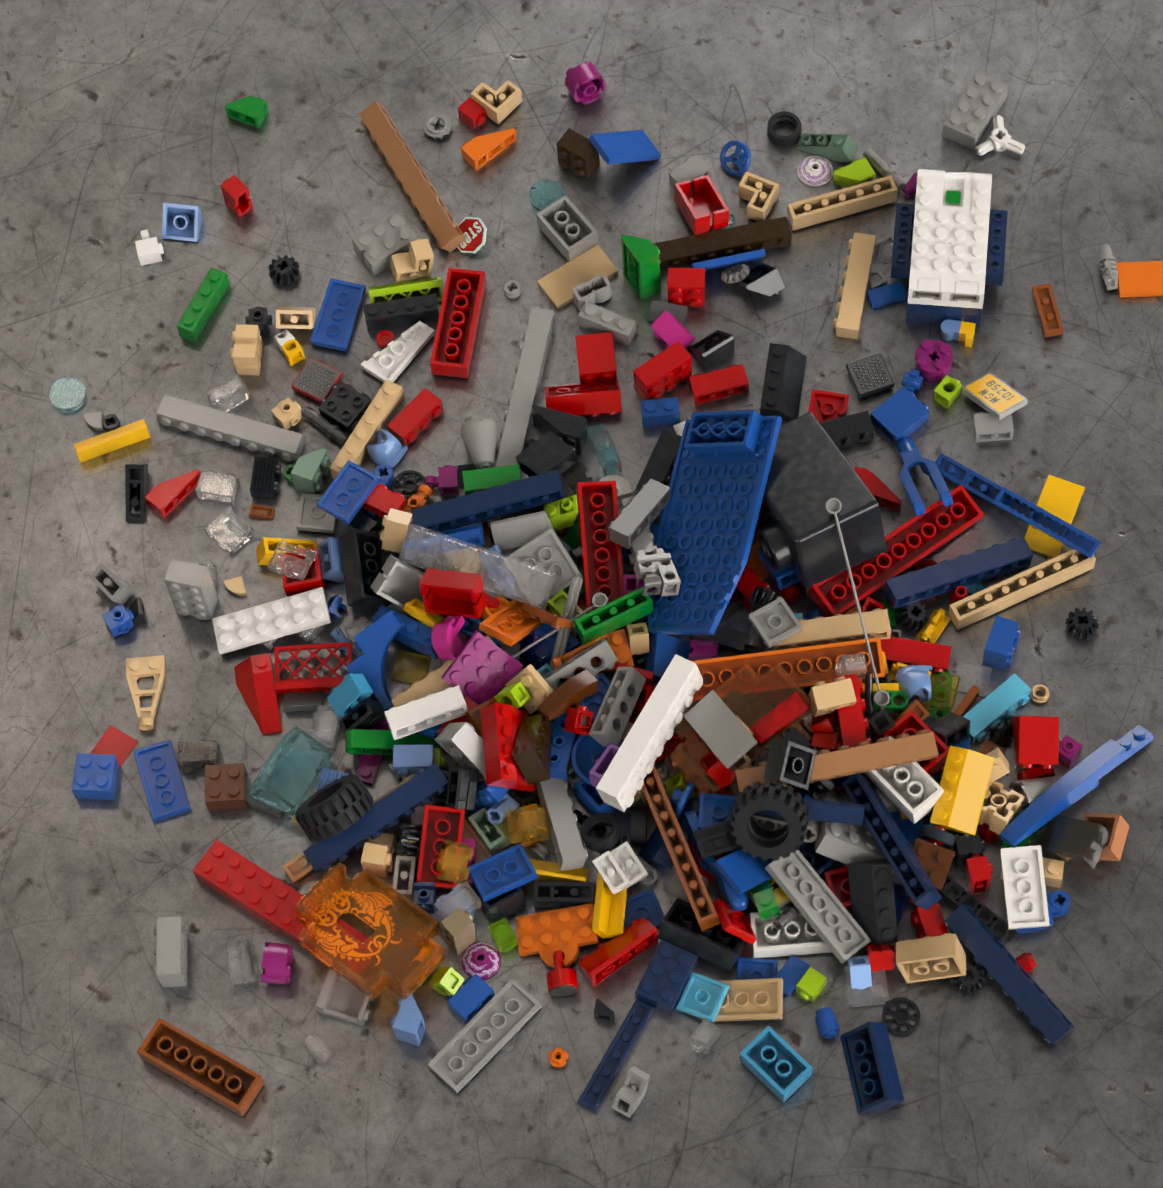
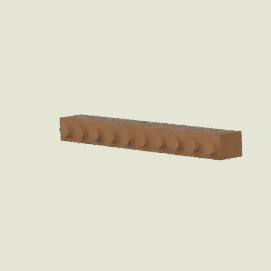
M374 101L359 113L362 118L361 123L370 131V138L378 144V151L386 157V164L394 170V177L398 182L402 183L404 193L411 197L412 200L410 202L412 206L419 210L420 213L418 215L420 219L427 223L428 232L437 239L435 241L436 245L441 250L444 249L450 253L463 243L466 238L384 106Z
M921 730L917 731V735L909 736L906 733L897 735V739L889 740V737L877 739V743L869 744V741L858 743V747L841 746L837 748L838 751L830 752L829 749L820 750L818 755L815 756L810 783L938 758L934 732ZM767 761L758 763L759 766L752 768L750 765L740 766L739 770L735 771L739 793L743 792L744 788L748 785L753 787L755 782L765 783L766 779H763Z

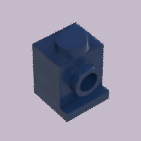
M414 882L413 907L415 914H434L436 904L434 882Z

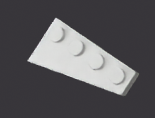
M419 321L402 333L400 338L388 343V346L382 351H377L373 354L371 359L362 362L360 367L383 383L386 379L394 382L434 336L435 330Z

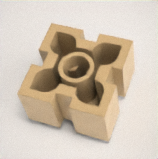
M236 324V330L232 332V342H235L234 348L230 349L233 368H236L237 375H260L263 341L260 336L259 326Z
M994 781L987 787L978 824L983 825V823L990 825L989 830L999 835L1018 816L1019 812H1022L1026 796L1012 789L1008 792L1004 790L1005 785Z

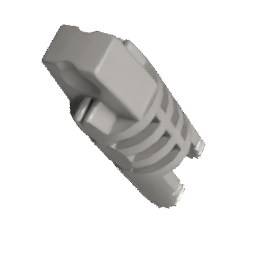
M1104 243L1100 248L1101 259L1099 264L1101 275L1107 290L1118 289L1116 258L1112 256L1109 244Z

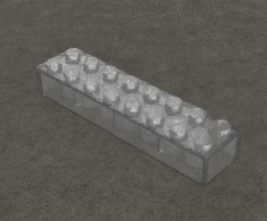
M414 523L409 525L398 558L399 561L425 570L431 568L481 574L484 590L543 610L547 609L548 601L559 573Z

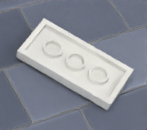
M1041 845L1000 848L1008 930L1048 927L1049 915Z

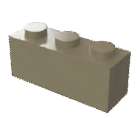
M460 907L441 922L445 942L457 956L461 955L465 949L476 942L475 925L472 922L474 919L467 910L463 912Z

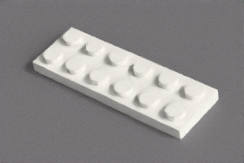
M323 587L212 618L220 655L331 623Z

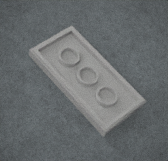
M714 690L709 692L684 715V718L727 769L758 743Z

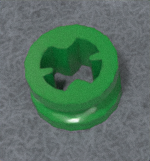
M294 464L288 465L284 469L285 479L293 484V479L290 472Z

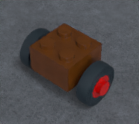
M922 825L919 835L928 839L929 842L916 838L912 845V850L936 889L941 891L955 852L938 845L952 847L956 837L946 832V829L943 827ZM901 884L899 894L908 898L909 902L914 903L903 884Z

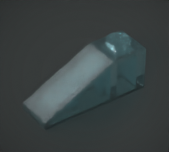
M604 423L587 428L588 437L603 476L606 477L622 472L620 457Z

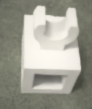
M148 229L142 230V240L135 241L141 266L161 262V254H164L162 243H158L157 237L150 238Z

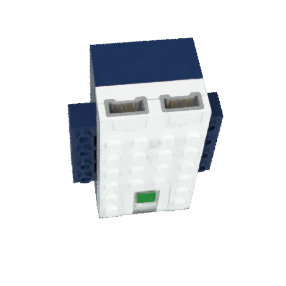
M918 169L915 204H896L891 278L909 279L906 310L907 323L941 325L944 320L950 319L976 323L975 327L980 328L985 285L1002 286L1004 276L1008 211L990 209L992 174Z

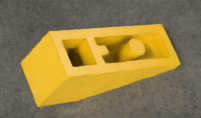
M263 537L256 547L258 565L281 566L279 554L316 548L317 542Z

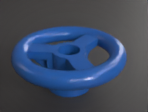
M732 140L724 145L720 153V163L723 170L727 174L737 177L743 175L749 169L751 153L746 144L738 140ZM731 146H736L735 152L731 156L725 157L727 150ZM726 162L736 164L739 171L731 170Z
M690 782L684 792L675 788L671 796L670 802L675 804L677 808L675 811L677 819L682 816L689 803L695 787L694 782Z

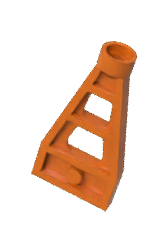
M625 630L610 632L563 656L552 658L553 668L556 669L562 665V661L565 663L602 638L607 641L618 660L616 662L634 667ZM594 657L591 659V666L599 664ZM615 666L609 670L604 669L600 672H614ZM578 667L574 672H583V668Z

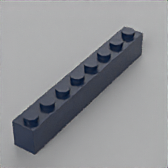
M558 470L537 476H529L526 479L511 481L508 484L493 486L490 489L475 491L468 495L457 496L450 500L439 501L432 505L421 506L411 510L413 514L414 528L419 536L464 527L566 498L560 473Z
M1024 537L1013 538L1002 544H994L990 548L979 549L968 555H960L949 561L944 560L939 564L925 566L921 570L914 572L909 571L899 577H891L886 580L883 592L893 609L900 608L955 590L958 586L965 587L1030 566L1034 554Z
M434 763L373 804L370 810L348 829L331 837V839L313 844L304 850L303 853L317 873L322 872L323 874L329 871L333 863L344 861L349 857L348 853L363 848L367 840L370 838L375 840L382 835V830L387 827L388 829L393 828L399 823L398 820L400 818L411 816L415 813V808L420 805L424 807L432 801L431 798L436 794L438 796L444 794L447 791L448 780L438 765Z
M861 773L850 775L841 783L853 804L865 805L863 820L914 904L928 910L942 898L868 777Z
M962 904L945 920L949 932L956 934L961 939L960 944L967 951L970 950L975 955L973 957L974 960L988 970L987 975L993 981L997 980L1001 985V991L1007 997L1011 996L1015 1001V1007L1020 1012H1025L1029 1017L1027 1018L1029 1023L1033 1027L1040 1029L1042 1032L1041 1036L1047 1043H1058L1075 1028L967 904Z

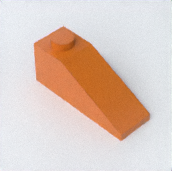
M511 128L474 137L472 140L465 142L461 147L462 158L475 170H478L517 140L516 130Z

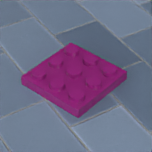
M476 630L441 678L453 687L459 685L462 694L480 705L495 697L506 687L505 684L516 676L523 665Z

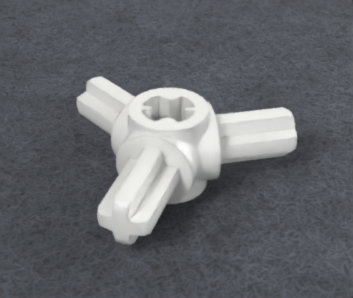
M1000 115L993 117V130L987 138L988 140L975 147L976 153L980 156L991 150L1000 152L1009 149L1018 154H1022L1025 150L1024 144L1011 139V135H1008L1007 130L1004 128L1003 117Z

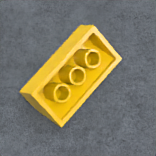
M950 746L940 782L944 792L934 805L930 820L931 824L943 827L946 830L975 835L995 758L969 749Z

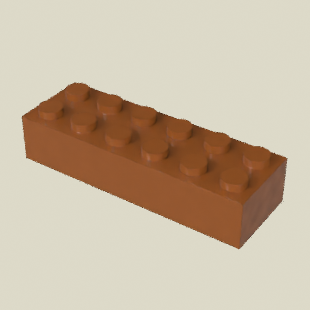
M161 1018L157 1020L137 1051L142 1060L241 1117L244 1116L265 1083L261 1075Z

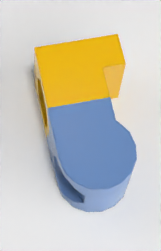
M950 319L944 320L940 326V337L945 341L965 342V347L972 348L976 323Z

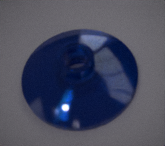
M538 634L527 636L521 644V650L542 636ZM546 639L520 654L524 667L526 668L531 664L538 670L546 663L550 664L551 648Z

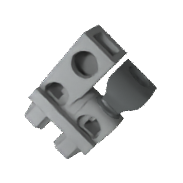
M662 548L653 550L651 555H647L644 550H637L634 572L638 580L644 579L642 596L661 594V597L678 595L681 581L671 560L670 553H665ZM656 587L655 591L647 592L649 588Z

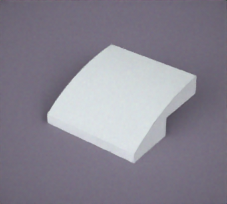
M627 841L611 852L608 850L592 861L613 894L625 890L649 876Z

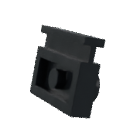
M730 820L693 831L702 860L740 849L741 846L736 845L733 840L734 836L730 833Z

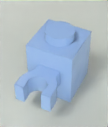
M868 955L850 957L848 959V970L851 988L865 989L866 987H871V968Z

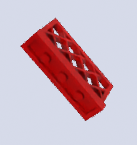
M352 642L274 647L275 691L277 695L296 692L332 691L333 688L339 686L345 677L340 676L336 671L343 664L347 666L353 662ZM348 647V654L343 660L335 654L340 648ZM321 649H326L330 652L324 660L316 655ZM301 650H307L311 653L304 662L297 656ZM288 651L292 655L285 663L279 659V652ZM332 656L340 661L334 669L326 664ZM313 657L321 662L314 671L307 665ZM294 658L302 664L295 672L287 666ZM304 666L312 672L307 678H301L297 675ZM323 666L331 671L327 677H320L317 674ZM284 668L292 673L288 679L280 680V673Z

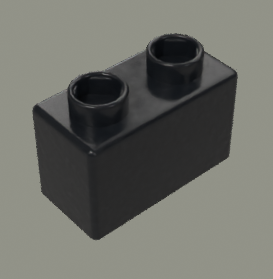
M808 412L780 426L757 520L762 526L757 531L758 540L769 564L776 571L790 566L801 584L806 588L848 570L834 514L828 513L825 508L826 502L831 498L839 499L842 504L837 517L850 568L887 551L880 508L876 498L812 412Z

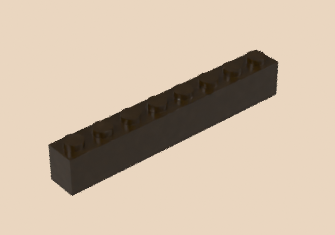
M785 216L653 243V245H657L660 250L659 259L662 272L663 270H668V268H680L697 262L741 253L785 247L791 244V231Z

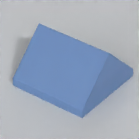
M164 202L162 238L198 242L203 222L200 206Z

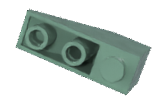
M803 133L797 149L835 162H851L857 146L849 134Z

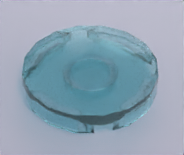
M544 179L532 186L529 200L532 207L540 212L565 196V191L559 182Z
M63 377L57 380L49 390L50 401L53 407L59 411H75L85 402L86 389L77 378Z

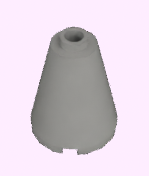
M482 418V421L471 419L461 426V437L476 469L494 467L498 428L496 422L492 419Z
M1051 776L1016 780L1010 783L1009 788L1026 796L1022 809L1023 812L1056 783L1060 777Z

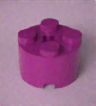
M586 61L566 71L565 86L577 103L589 104L600 97L599 93L601 91L604 92L606 89L604 78L591 61Z
M926 339L918 346L915 353L914 369L920 371L919 376L923 377V381L938 383L946 375L949 376L953 359L950 345L940 340Z
M691 639L690 647H692V651L689 653L688 660L696 661L717 658L719 642Z
M265 942L261 982L290 984L291 965L288 964L293 962V946H290V944Z

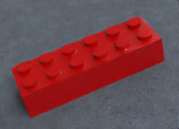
M448 268L430 361L431 373L433 375L459 378L469 377L486 287L484 271Z

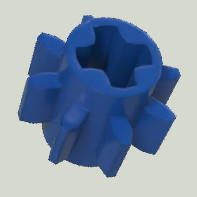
M911 368L910 372H905L901 385L913 393L915 389L920 390L923 382V377L919 376L920 371Z

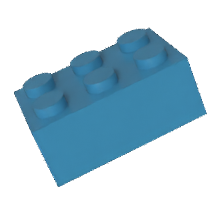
M767 1026L740 1053V1061L783 1103L812 1076L813 1068L770 1026Z

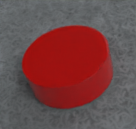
M382 330L376 335V343L382 349L386 348L387 344L391 341H395L393 333L389 330Z

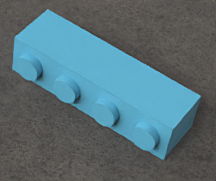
M1015 673L963 716L970 720L969 737L972 745L976 741L981 742L987 736L989 730H995L1001 724V720L1012 716L1019 705L1023 706L1030 700L1031 689Z

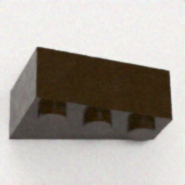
M542 713L521 720L512 753L528 785L550 779L552 726Z

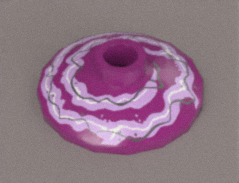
M479 941L465 949L462 954L461 964L464 972L469 977L477 974L482 980H486L498 972L501 966V956L494 945ZM484 956L483 961H478L477 958Z

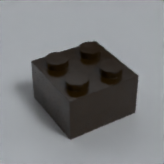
M568 128L556 143L558 163L563 168L572 170L577 176L588 180L600 165L599 153L590 140Z

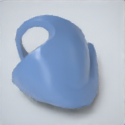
M379 429L377 443L368 445L367 449L371 459L377 466L387 464L393 468L404 456L408 446L404 445L402 447L401 443L390 432ZM381 433L385 435V440L381 436Z
M910 665L898 670L896 683H899V691H903L907 695L908 700L912 695L918 696L924 701L931 699L932 687L928 671L932 670V666ZM923 690L926 691L927 697L924 696Z

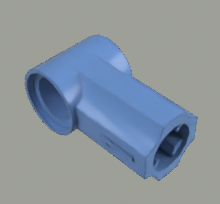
M506 793L500 803L494 804L487 811L488 821L492 824H500L506 817L509 818L520 805Z

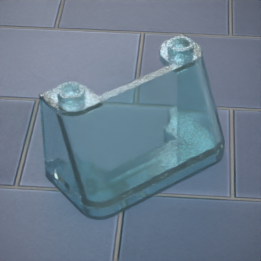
M295 726L278 743L247 791V795L293 816L298 807L303 803V797L318 773L323 768L328 769L332 761L330 759L334 753L301 728Z

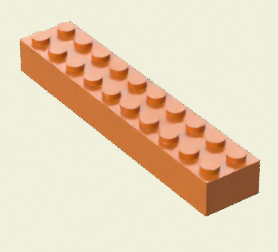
M880 637L870 638L868 641L877 677H885ZM865 639L691 661L696 663L703 678V684L698 691L696 690L693 701L702 700L712 690L722 698L726 697L727 693L731 690L739 691L742 695H746L752 691L762 693L809 687L821 681H825L826 684L832 683L833 677L857 674L858 679L864 680L865 674H873V678H875Z

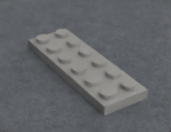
M799 850L795 853L791 852L787 858L781 856L779 860L773 861L765 868L841 963H844L871 941Z
M511 979L427 1064L428 1067L451 1089L458 1093L542 1007L541 1004L514 979Z

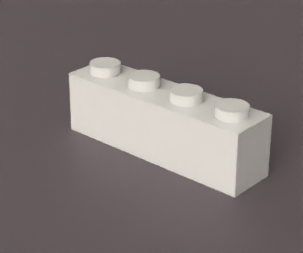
M458 685L448 687L444 691L435 694H429L418 700L409 701L407 704L399 707H392L384 713L393 739L397 740L464 716L468 710Z

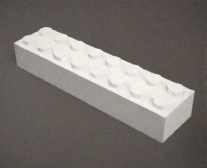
M676 654L596 787L604 803L623 812L632 805L634 795L637 790L639 791L642 788L644 778L647 773L649 774L652 771L656 758L660 757L664 750L663 746L667 740L671 739L674 732L673 729L676 724L681 722L683 712L686 707L691 705L696 690L698 691L703 684V678L696 663Z

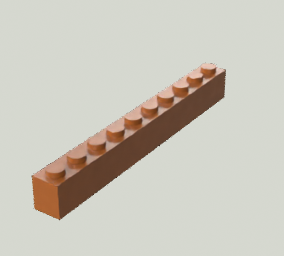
M654 766L649 774L647 773L644 778L642 789L700 928L704 931L721 923Z

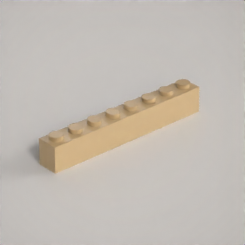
M1072 549L949 605L948 615L956 629L959 630L1094 569L1096 558L1094 555L1092 558H1089Z

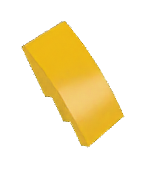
M1048 475L1037 506L1072 524L1085 487ZM1030 525L1024 537L1032 552L1049 558L1059 556L1064 545Z

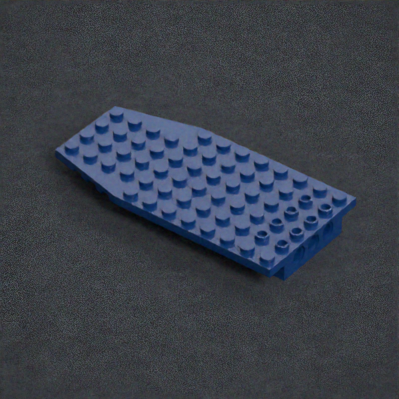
M755 410L692 412L691 419H686L669 484L671 498L663 509L654 543L657 549L662 548L665 553H670L681 584L678 595L661 597V594L649 595L653 601V612L648 614L647 629L650 634L714 635L748 561L782 422L781 417L762 416Z

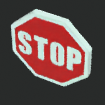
M465 217L458 224V227L466 240L458 246V249L461 253L475 254L485 244L487 228L480 218Z

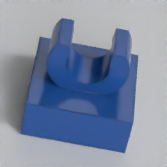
M339 595L331 597L327 602L329 615H333L336 619L342 617L338 613V608L342 611L347 609L346 605L341 604L343 598Z

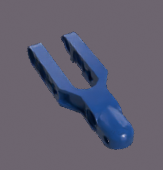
M900 438L896 442L897 454L903 465L899 476L902 488L916 517L925 513L924 504L913 483L910 470L917 465L920 466L923 474L929 476L934 489L938 491L940 501H943L945 507L953 505L950 491L936 463L922 457L918 447H916L911 438Z
M694 810L684 812L683 822L701 867L716 877L730 909L734 911L745 910L749 903L747 892L745 891L738 895L714 865L716 862L714 857L705 860L701 859L693 836V831L698 830V818ZM740 849L727 852V855H729V854H731V853H733V852H735V851H738V850H740Z

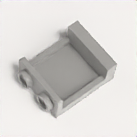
M329 969L316 1003L317 1012L363 1026L365 1020L368 1021L370 1018L371 1003L375 1002L378 996L376 985L372 982L369 985L340 976L337 971Z

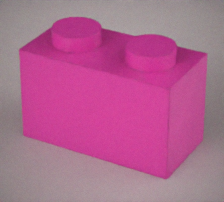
M666 310L650 326L654 330V336L660 341L663 339L667 343L665 345L666 348L679 341L686 349L695 339Z

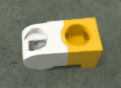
M287 329L273 336L277 346L283 352L291 367L305 359L302 347Z

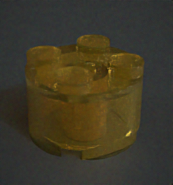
M526 807L507 814L506 822L510 843H521L522 847H528L533 845L535 841L549 839L545 809L532 807V810L526 811Z
M444 840L443 844H446V847L441 849L439 854L437 871L440 872V875H436V878L461 884L462 881L468 879L470 869L467 868L468 860L472 859L473 848H470L469 844Z

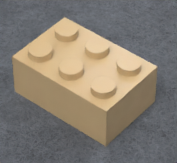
M946 933L941 936H926L920 939H906L896 942V964L907 984L966 975V954L956 934Z

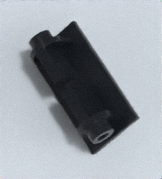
M1013 715L1003 722L1005 725L999 729L998 727L989 734L991 737L986 742L993 741L994 749L999 748L1003 750L1012 742L1008 735L1010 734L1013 738Z

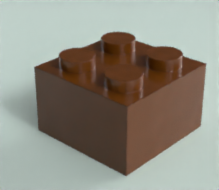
M244 763L205 765V804L208 811L247 808V771Z

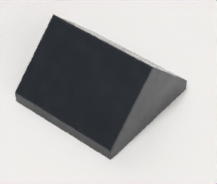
M716 330L687 349L702 369L705 370L734 352L733 335Z

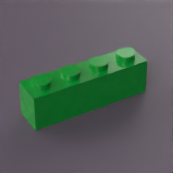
M212 267L209 269L176 325L180 337L195 343L197 342L230 286L227 273Z
M643 587L575 619V630L583 644L585 645L652 613L653 601L649 595L642 596Z

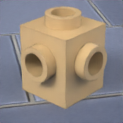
M289 397L278 402L276 407L271 410L274 421L286 430L298 424L300 419H302L300 405L296 401L292 402Z

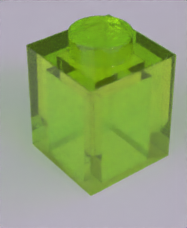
M503 918L488 926L489 933L499 953L511 951L518 944L507 918Z

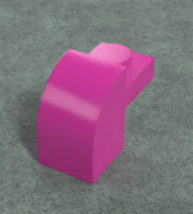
M448 616L444 619L443 623L434 624L431 639L433 648L440 660L455 659L464 647L457 635L465 623L463 616Z

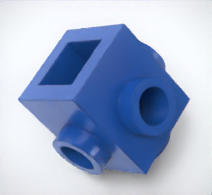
M123 604L114 606L108 612L102 614L113 637L121 633H127L134 627L132 622L134 616L129 608L125 609Z

